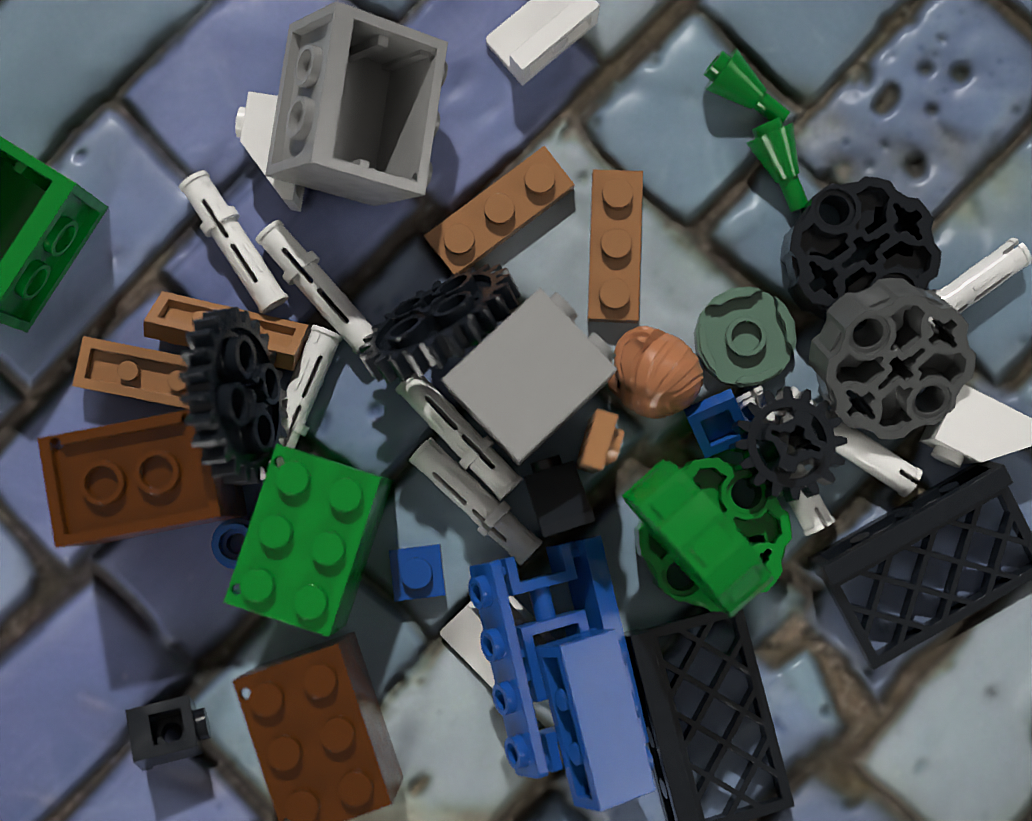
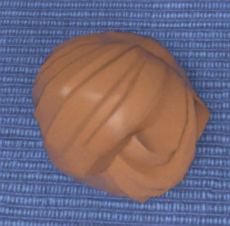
M649 326L633 328L624 333L618 340L614 350L616 355L614 366L617 368V371L609 380L608 389L621 400L625 407L642 417L661 419L679 413L691 406L703 386L704 372L700 366L699 358L683 340Z

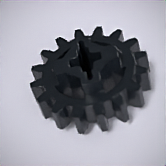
M784 386L777 390L776 398L767 390L757 396L759 406L750 402L741 409L748 421L739 420L732 424L731 429L737 434L742 435L740 441L729 445V450L742 453L743 460L738 462L734 468L736 472L749 469L752 476L749 478L747 486L750 489L765 484V498H777L783 490L786 502H793L799 500L801 491L807 498L820 494L817 482L824 486L834 483L836 478L829 470V467L836 468L842 466L846 461L835 453V449L848 442L846 437L835 436L833 429L842 422L841 417L828 419L824 413L830 404L827 400L813 405L810 403L811 390L805 389L793 398L790 386ZM786 411L785 415L780 418L779 424L773 422L766 424L762 422L772 412ZM789 435L788 444L795 447L796 451L787 454L788 445L780 441V437ZM757 448L760 450L766 464L762 462L758 454ZM798 464L813 466L803 477L790 479L791 474L796 473Z

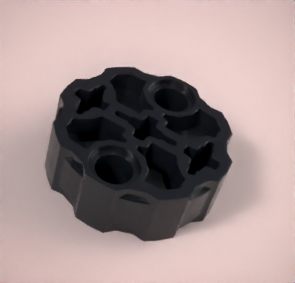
M865 176L858 182L842 185L832 183L820 190L805 204L793 227L784 235L780 260L786 266L789 279L787 291L802 311L812 312L826 322L827 310L845 294V290L848 293H858L870 288L878 279L904 278L912 286L926 290L929 282L938 276L941 264V250L935 244L931 230L934 219L919 198L905 196L897 191L889 180ZM821 204L831 205L838 211L840 215L839 225L828 224L821 218L819 213ZM902 220L906 224L907 229L899 234L895 231L893 225ZM872 224L873 232L868 235L865 228ZM872 243L876 244V248L869 252L866 258L858 263H853L847 268L842 267V264L851 258L855 251L861 248L863 250ZM832 251L837 256L833 260L824 258ZM888 251L894 255L886 260L882 253ZM851 276L855 282L846 288L845 279ZM822 277L827 285L814 292L809 284L813 280ZM867 319L859 322L853 332L862 329Z

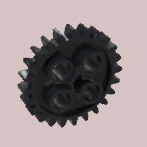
M485 264L477 271L474 267H471L465 273L459 275L458 273L452 274L447 281L443 283L439 280L436 281L432 288L426 292L419 290L416 292L415 297L402 301L392 312L385 314L386 321L374 325L371 328L374 333L363 338L365 344L359 347L361 352L359 357L377 382L384 379L387 384H390L398 377L401 382H405L414 373L422 377L430 367L437 365L441 369L449 358L453 356L461 358L465 355V349L479 345L489 333H492L498 327V322L506 320L511 315L509 310L519 305L517 298L521 294L506 267L502 269L500 264L492 268L489 264Z
M238 307L203 312V318L194 319L193 321L195 331L188 332L185 335L191 350L181 351L180 354L188 366L187 372L179 373L180 380L187 385V393L180 396V402L188 405L190 412L184 423L185 426H194L196 432L192 439V447H203L201 463L202 465L212 464L213 478L222 477L224 485L234 484L239 486L260 483V480L265 479L276 444H280V438H287V433L281 424L282 419L288 418V413L281 406V400L287 394L286 391L281 389L280 385L283 372L282 370H276L274 366L277 352L268 351L269 335L268 333L260 334V321H251L249 311L240 312Z

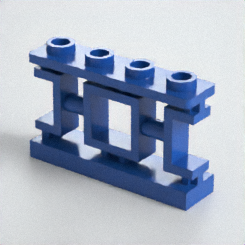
M601 535L546 547L552 573L521 581L515 557L501 558L469 567L471 575L468 583L469 595L473 605L479 610L483 628L480 636L481 648L485 658L491 663L495 681L492 689L493 701L497 711L503 716L507 734L504 742L505 754L509 764L515 769L518 776L539 779L548 776V771L556 772L563 769L555 726L539 730L533 702L548 699L533 635L565 627L567 637L587 630L616 629L618 639L623 644L627 655L625 668L631 692L637 698L640 707L639 723L644 743L649 742ZM568 581L574 611H567L556 615L549 586ZM529 592L535 621L515 626L508 596Z

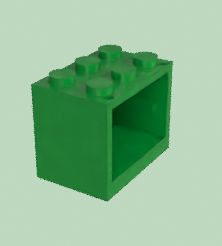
M0 136V323L28 333L109 207L71 179Z
M276 444L223 603L328 637L345 627L394 480L298 449ZM282 457L285 463L277 467L276 459ZM235 584H240L239 589H233Z

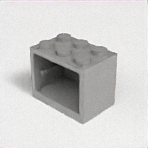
M335 1L289 24L265 176L371 206L424 196L433 172L430 158L433 138L440 125L438 105L441 87L448 73V65L445 61L448 42L339 1Z
M541 288L442 379L449 393L518 467L605 387L617 371V368L612 364V360L616 355L609 345L595 332L587 337L575 325L574 320L578 315L571 305L557 292L549 297Z

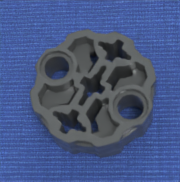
M904 278L878 279L868 289L858 293L847 292L827 310L826 323L821 332L811 340L809 365L816 373L819 384L818 393L824 400L830 403L829 406L851 429L862 428L872 431L879 439L904 438L913 429L923 425H936L945 418L947 413L955 408L956 397L961 388L973 377L976 353L969 347L967 339L969 324L954 307L935 292L912 286ZM929 317L933 319L932 322L935 324L934 329L930 327L931 324L928 322ZM867 319L862 329L853 332L859 322ZM923 388H925V390H924L921 394H919V395L917 396V394L920 392V390H922ZM847 390H852L856 393L857 397L852 399L849 395L847 396Z

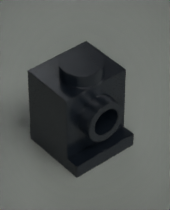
M190 695L125 710L133 762L142 771L153 769V766L204 754L202 740L211 738L205 707L196 709ZM174 726L181 727V738L167 743L165 741V734L168 729Z

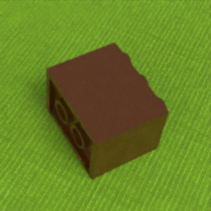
M189 409L37 438L55 548L97 545L247 516L242 485L235 486L234 484L224 485L222 477H212V464L202 465L201 455L203 447H192L191 443L196 431L194 426H185L184 420L190 414Z
M355 632L260 664L232 681L278 821H284L285 818H288L289 821H347L393 804L404 777ZM244 688L250 690L249 698H245L242 695Z

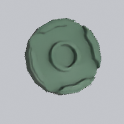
M751 286L731 288L714 297L699 314L694 330L695 352L704 369L720 383L737 388L760 386L779 376L785 369L791 355L794 353L797 339L795 322L786 305L778 298L772 297L769 293L762 292L763 290Z

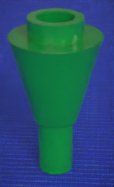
M737 48L730 55L722 50L703 74L709 79L705 90L748 109L753 108L768 121L780 117L783 123L790 113L788 109L766 92L767 89Z
M778 117L751 129L755 139L746 144L775 183H779L790 213L804 208L808 200L797 175L800 172L794 124L790 123L783 126L781 118Z

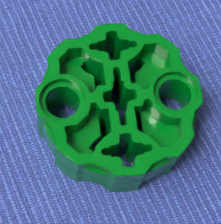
M704 458L686 462L684 467L679 469L694 484H699V488L720 508L739 532L747 538L763 535L764 542L756 541L749 543L773 576L774 580L760 593L768 592L783 572L782 560L786 545L792 540L789 513L782 509L777 498H765V484L754 487V500L748 507L741 508L734 503L731 489L739 479L749 480L752 476L749 469L736 472L735 464L723 462L720 458ZM639 521L638 525L634 528L637 555L642 557L648 571L652 575L653 583L662 592L678 602L685 601L704 607L711 612L721 611L692 580L685 587L679 589L671 587L667 580V570L674 561Z
M662 459L622 494V498L635 513L638 520L673 561L723 613H727L731 618L774 580L763 564L761 557L747 539L728 520L720 508L669 460L666 462Z

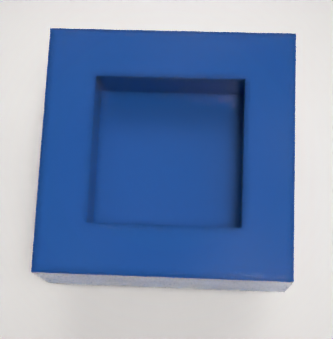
M731 388L684 409L705 458L729 449V445L741 440L742 435L737 434L731 427L733 423L739 420L745 421Z
M441 544L389 550L394 602L446 596Z

